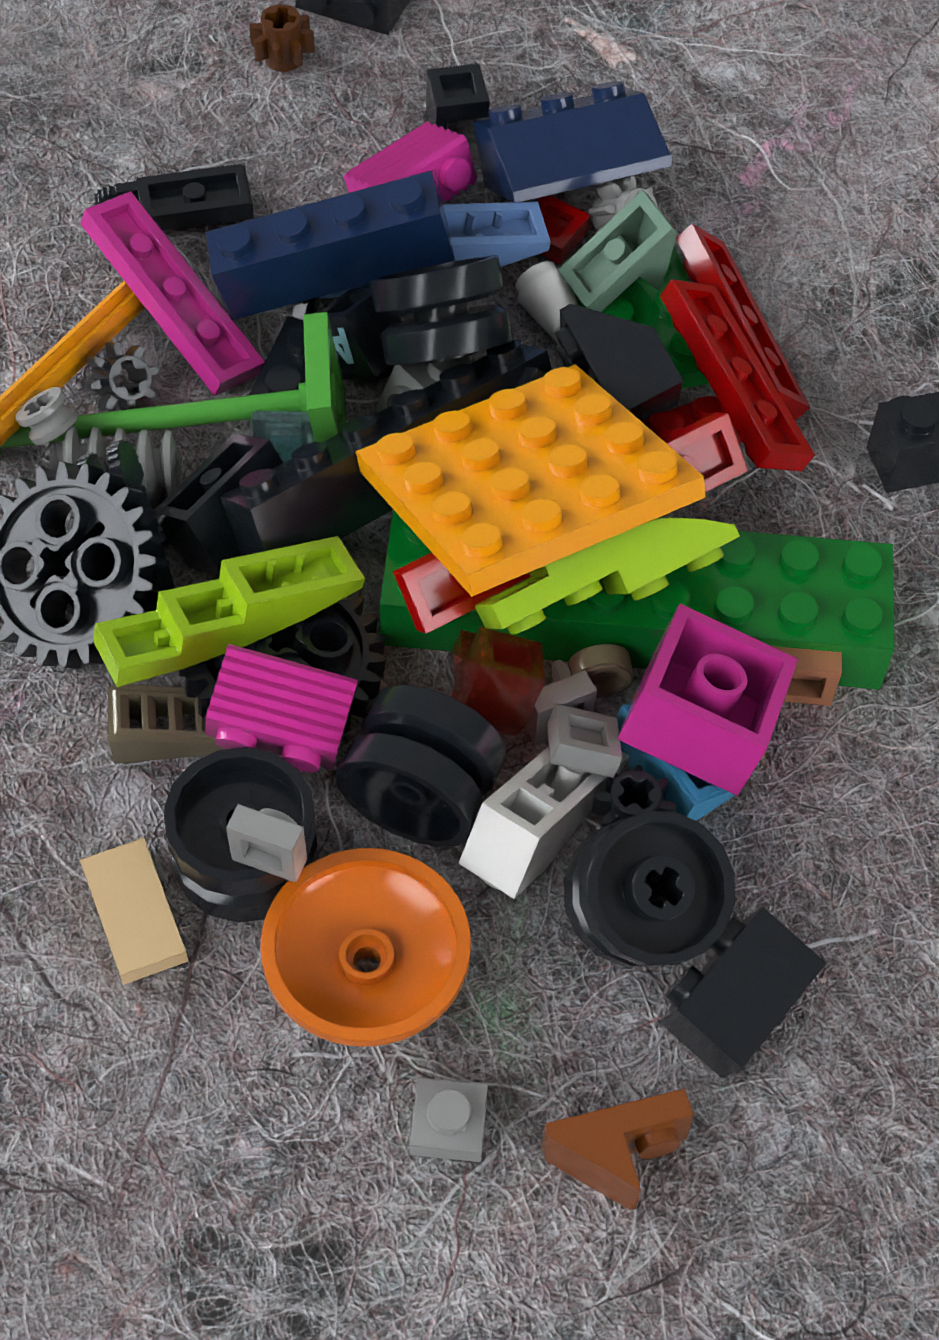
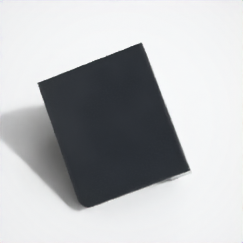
M479 63L426 70V120L431 125L436 124L438 128L442 126L447 130V123L489 117L490 100Z

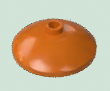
M357 848L332 853L308 864L302 869L297 882L288 880L280 889L266 914L261 934L263 971L269 989L278 1005L296 1024L306 1031L330 1042L348 1046L386 1045L404 1040L426 1029L442 1016L456 999L465 981L470 962L471 936L469 923L462 903L452 887L442 876L423 862L411 856L386 849ZM363 958H373L379 963V966L370 972H363L355 967L356 963Z

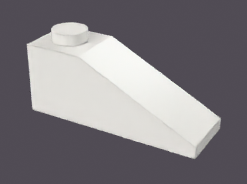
M548 746L482 803L458 864L479 876L489 886L499 889L515 899L549 866L591 811L594 793L606 791L607 776L594 773H576L563 766L550 764ZM622 752V760L616 771L617 774L621 772L629 758V755Z

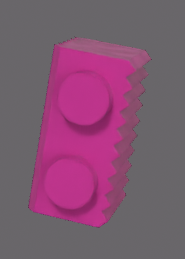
M427 121L346 172L344 180L348 193L436 170L444 203V200L451 201L453 194L459 196L461 190L467 191L469 184L475 186L477 175L466 137L463 134L458 135L456 131L452 133L450 129L445 130L442 126L438 128L436 124L431 125Z
M228 644L206 713V734L216 737L215 743L223 749L250 747L281 755V758L302 772L315 773L319 771L320 766L326 769H334L355 697L358 680Z

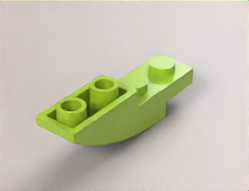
M657 518L529 572L531 577L474 606L485 629H504L507 627L510 635H514L545 620L546 617L542 609L563 598L566 605L569 606L597 594L602 590L599 582L600 579L608 595L631 593L633 600H639L652 595L669 585L665 575L684 565L691 572L716 562L724 556L721 546L740 537L734 524L706 519Z

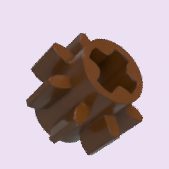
M277 4L270 6L262 11L261 23H250L249 25L251 46H254L255 60L257 62L265 60L266 65L272 70L279 72L292 71L302 66L303 53L315 52L314 31L310 30L309 16H300L298 10L290 5Z

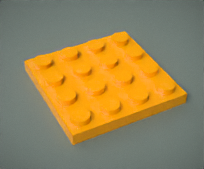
M576 364L553 369L547 372L544 377L514 389L497 391L489 399L458 411L444 412L431 422L403 433L386 435L377 443L356 451L361 474L471 597L706 498L704 476Z

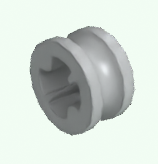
M59 387L49 388L35 395L18 410L15 416L20 426H29L31 428L29 438L33 444L40 445L54 440L66 432L78 418V411L73 405L63 404L66 396Z

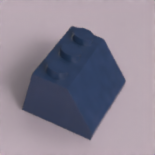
M623 81L595 85L592 87L593 95L573 99V93L545 96L540 99L541 107L522 111L519 104L496 107L488 111L489 119L473 122L484 187L513 203L672 166V160L645 94L626 88Z

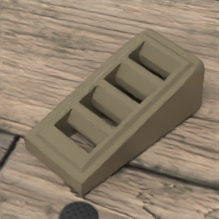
M144 685L107 687L108 739L115 764L205 756L218 750H225L215 743L216 737L206 734V716L201 717L198 714V697H187L184 687ZM195 714L196 731L184 730L183 715ZM169 716V730L157 729V717ZM142 718V729L130 728V719Z

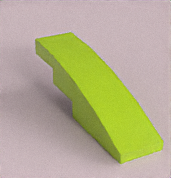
M339 536L230 558L221 561L219 579L158 592L157 608L154 611L95 623L93 642L116 687L182 670L226 653L228 644L239 647L252 644L303 621L362 589L365 577Z

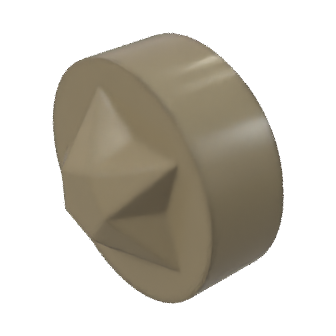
M601 644L590 646L575 653L568 661L571 675L586 670L597 689L596 698L615 695L626 689L634 679L630 653L618 645Z

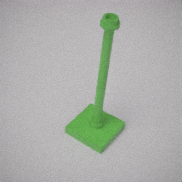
M328 313L303 315L306 382L299 383L298 390L78 415L77 420L72 426H76L80 439H87L93 427L100 428L104 437L115 435L117 429H124L125 434L138 433L141 430L155 431L302 413L303 419L310 420L315 441L324 442L341 433L342 426L347 422L345 385ZM21 426L0 446V456L1 448L36 445L29 438L31 428L29 426ZM66 432L47 443L63 441Z

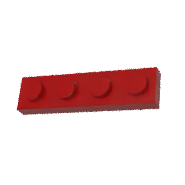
M692 223L676 237L686 257L682 263L684 270L695 283L716 286L794 420L798 419L811 407L723 241Z
M671 279L661 293L660 298L672 317L675 329L682 335L696 359L697 368L706 377L716 394L722 412L729 414L731 423L745 445L747 456L755 463L757 468L802 472L815 454L716 286Z

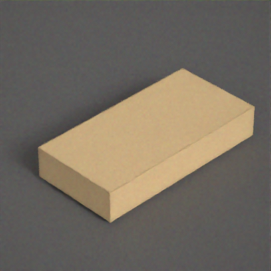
M144 838L80 860L123 985L188 962L184 944Z

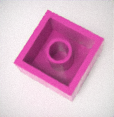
M679 603L652 655L617 739L738 796L768 748L798 658Z

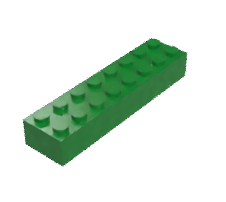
M393 509L380 598L381 634L385 635L384 646L552 661L561 660L563 662H568L575 653L584 648L594 645L612 644L621 646L630 653L633 668L647 669L652 655L680 603L770 646L842 652V674L838 686L880 690L894 652L893 544L738 531L740 537L721 546L724 554L721 559L691 572L684 565L665 575L669 582L668 586L639 600H633L631 593L608 595L600 579L599 582L602 590L597 594L569 606L566 605L563 598L542 609L546 617L545 620L514 635H510L507 627L504 629H485L476 609L425 634L416 630L393 571L431 553V551Z

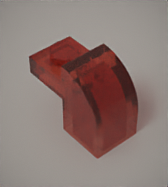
M479 627L477 634L460 630L453 647L454 689L450 697L478 712L499 733L511 736L517 735L528 721L545 684L541 643Z

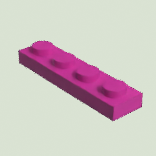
M131 191L84 210L80 223L214 396L259 375L265 363L263 358Z

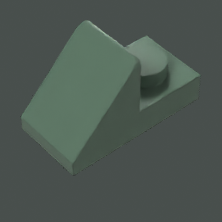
M642 190L558 270L586 308L602 312L639 277L657 290L662 287L678 232L650 196Z

